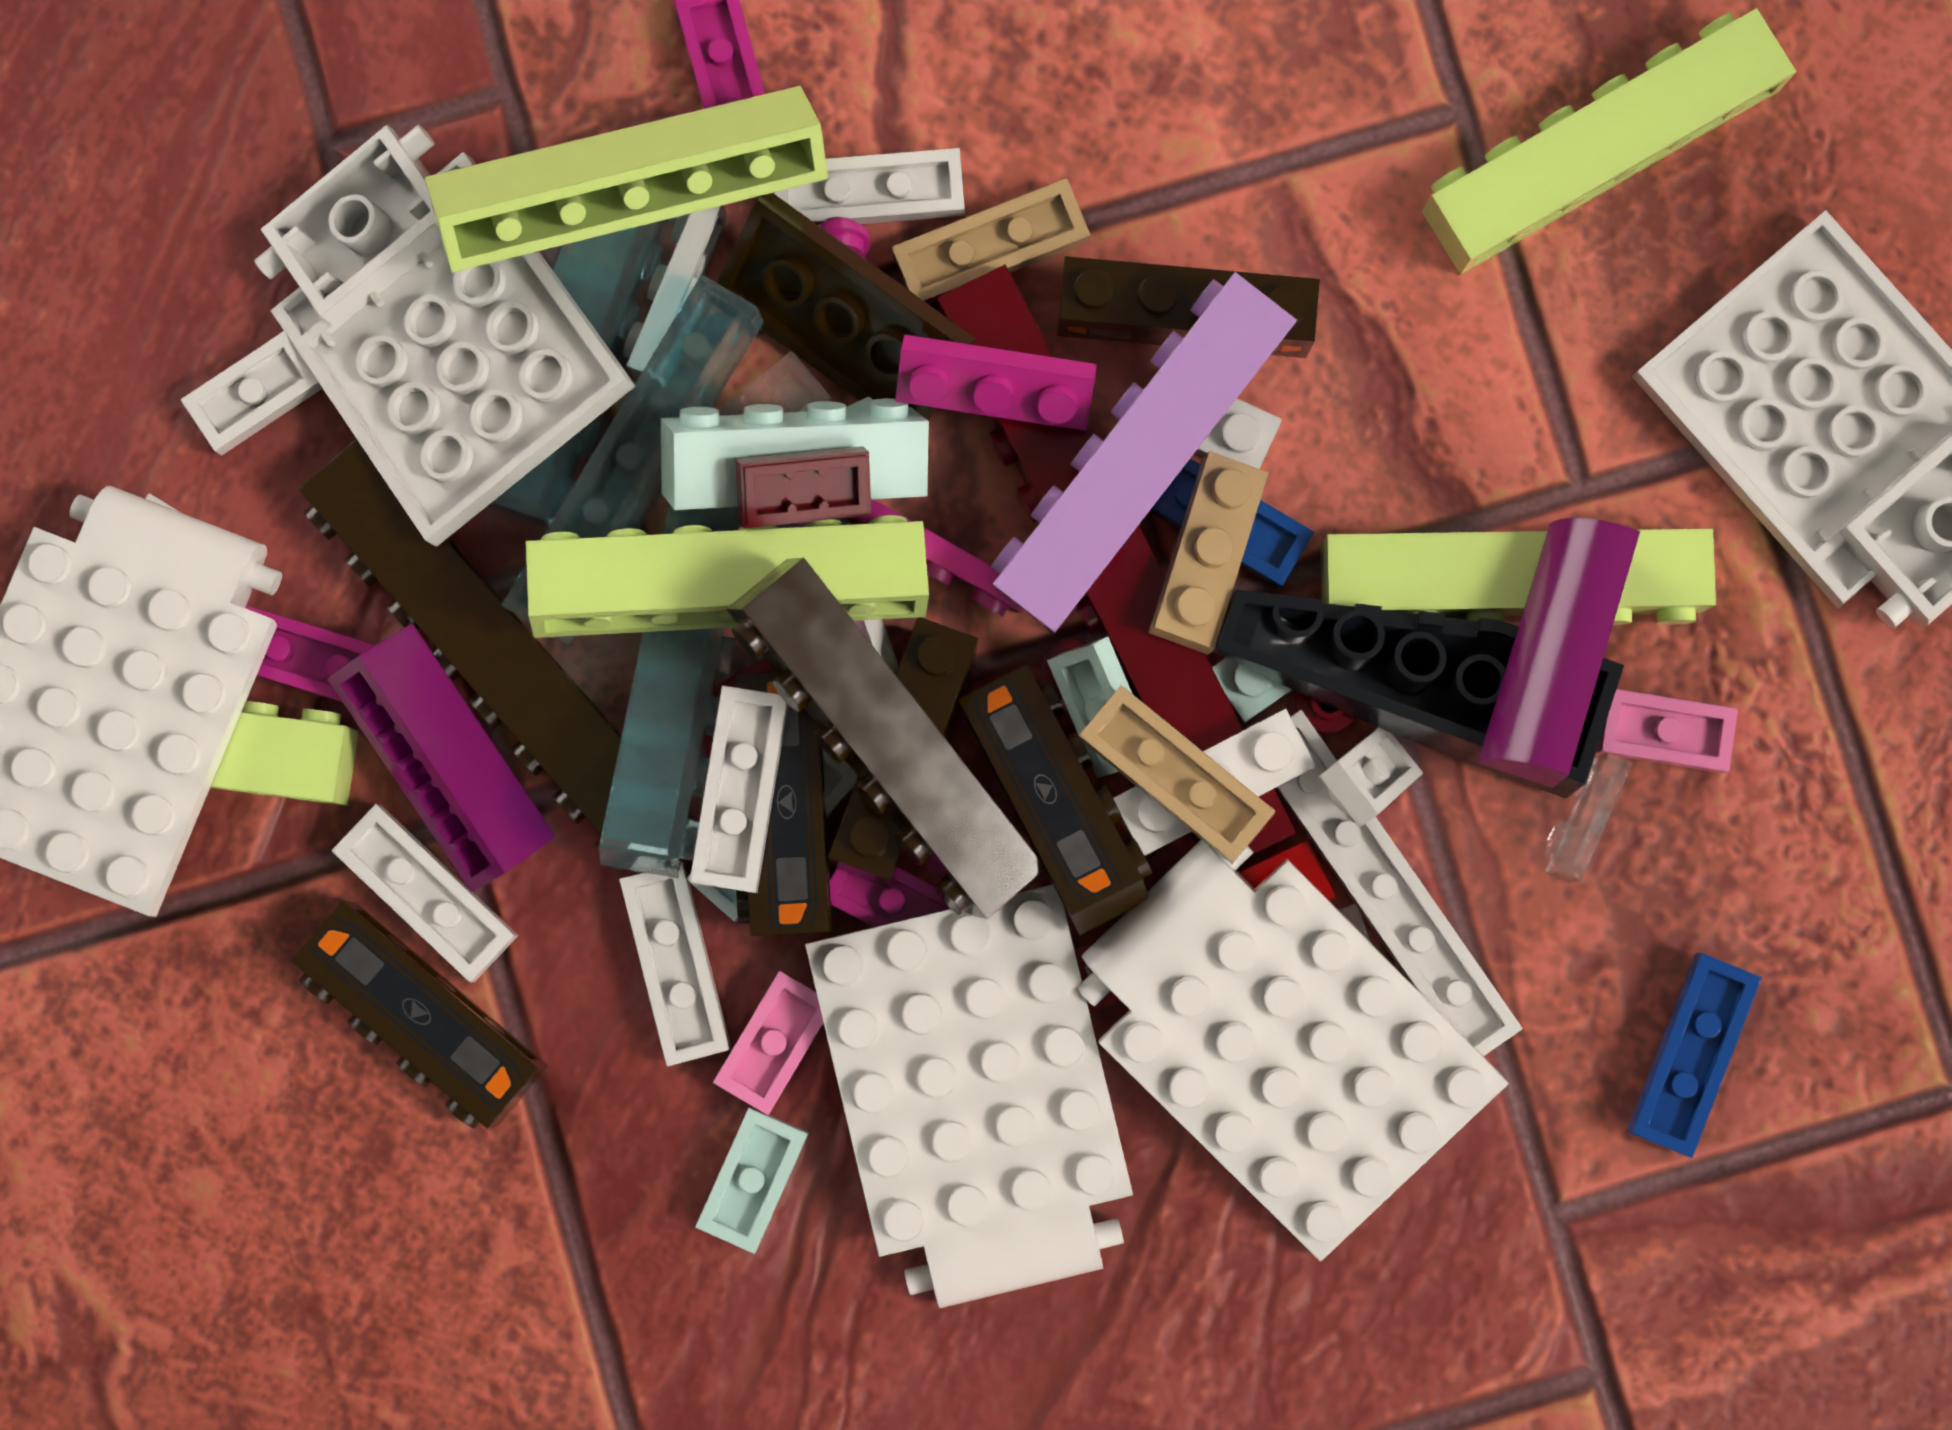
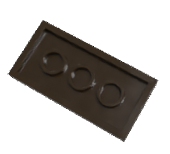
M774 193L762 195L756 200L712 292V295L858 400L868 396L873 400L896 399L900 353L904 334L973 345L976 339ZM908 403V407L913 408L928 421L936 409L935 407Z

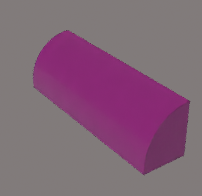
M1564 518L1549 524L1480 753L1479 764L1551 788L1569 776L1639 538V530L1590 518Z
M413 623L362 653L327 678L471 892L505 874L556 837Z

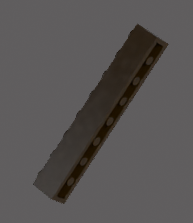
M357 439L351 442L298 488L312 504L304 511V514L328 540H331L336 534L341 537L353 551L345 558L349 566L368 586L372 587L377 581L384 586L394 598L386 605L392 615L404 628L413 623L416 629L420 628L435 645L431 652L448 677L454 681L462 675L477 692L469 700L477 712L494 729L503 722L519 740L511 749L520 761L535 776L545 770L557 783L560 789L553 794V797L563 810L577 824L584 818H587L600 832L602 837L595 842V845L618 871H622L629 865L634 872L644 873L699 824L537 638L533 637L530 630L448 538L437 547L425 541Z

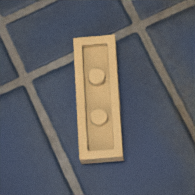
M1066 178L892 246V253L906 288L930 305L937 302V297L1006 264L1011 273L1090 242V233Z
M1209 451L1202 458L1148 631L1149 634L1207 655L1215 650L1268 472Z
M1122 685L1079 734V739L1232 865L1275 814V810Z

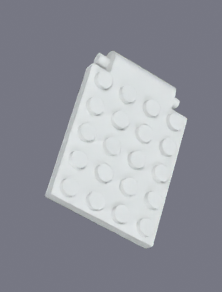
M419 124L402 138L391 127L386 125L261 228V231L272 246L254 261L262 273L269 279H273L282 270L287 268L299 285V288L271 310L272 314L282 329L286 330V335L425 541L437 547L632 390L635 384L539 251L451 272L424 178L431 175L419 159L435 143ZM462 152L437 174L476 165V163L470 156Z
M1825 210L1640 368L1632 378L1837 608L1843 606L1872 581L1888 599L1876 609L1878 617L1884 624L1894 629L1907 618L1916 625L1926 627L1952 605V349Z
M106 486L95 499L81 494L74 499L70 508V518L83 523L76 542L33 527L0 605V858L144 915L157 917L277 628L274 619L246 609V604L253 589L271 596L274 595L280 586L282 572L263 565L267 556V547L264 544L116 487Z
M1200 840L1147 892V899L1128 910L1082 955L1083 960L1093 972L1077 989L1093 1006L1098 1004L1112 991L1130 1009L1099 1039V1044L1321 1262L1509 1083L1287 858L1254 889L1236 870L1254 853L1249 846L1232 865L1203 840Z
M1053 884L1018 892L988 920L968 914L965 911L958 915L952 909L805 944L879 1257L922 1246L925 1249L928 1264L904 1270L909 1294L914 1295L934 1290L939 1308H944L1104 1269L1099 1249L1124 1244L1118 1218L1093 1224L1089 1206L1132 1196L1133 1192L1087 1001L1077 989L1082 980L1064 906Z

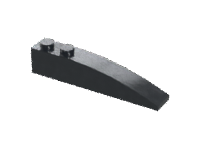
M1237 590L1235 592L1214 652L1279 684L1385 731L1565 799L1586 784L1624 668L1623 664L1603 657L1569 776L1551 788L1478 763L1519 626L1502 620L1480 618L1478 621L1448 618L1445 617L1444 613L1419 611L1418 614L1381 610L1382 606L1355 603L1354 606L1322 603L1320 599L1246 590Z

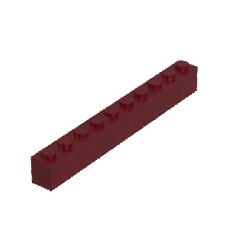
M1006 264L937 297L938 312L975 337L973 345L1053 357ZM991 416L997 429L989 432L992 444L1005 467L1015 462L1025 482V485L1017 488V491L1029 517L1034 523L1036 520L1030 515L1052 486L1055 485L1064 492L1078 475L1079 471L1070 464L1093 434L1088 424L1086 431ZM1138 525L1077 603L1076 609L1090 635L1101 631L1103 637H1109L1132 694L1200 750L1205 751L1244 731L1205 653L1148 633L1165 575ZM1274 789L1259 796V798L1275 810V814L1248 845L1254 852L1253 854L1296 833ZM1191 831L1193 840L1197 844L1201 839Z

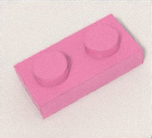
M1616 689L1597 753L1722 774L1727 773L1730 770L1738 709Z
M779 970L713 1083L769 1115L824 1023L817 992Z

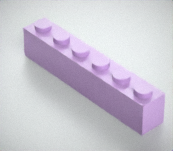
M1234 272L1224 286L1215 279L1212 280L1190 309L1191 312L1199 317L1184 338L1175 331L1169 335L1150 361L1159 368L1158 372L1144 389L1135 382L1132 383L1110 412L1119 422L1103 441L1095 434L1090 437L1070 464L1079 471L1078 475L1064 492L1055 485L1052 486L1030 515L1040 524L1024 544L1016 537H1013L991 565V568L1000 574L994 581L993 588L1052 634L1060 627L1296 323L1297 319L1236 272Z

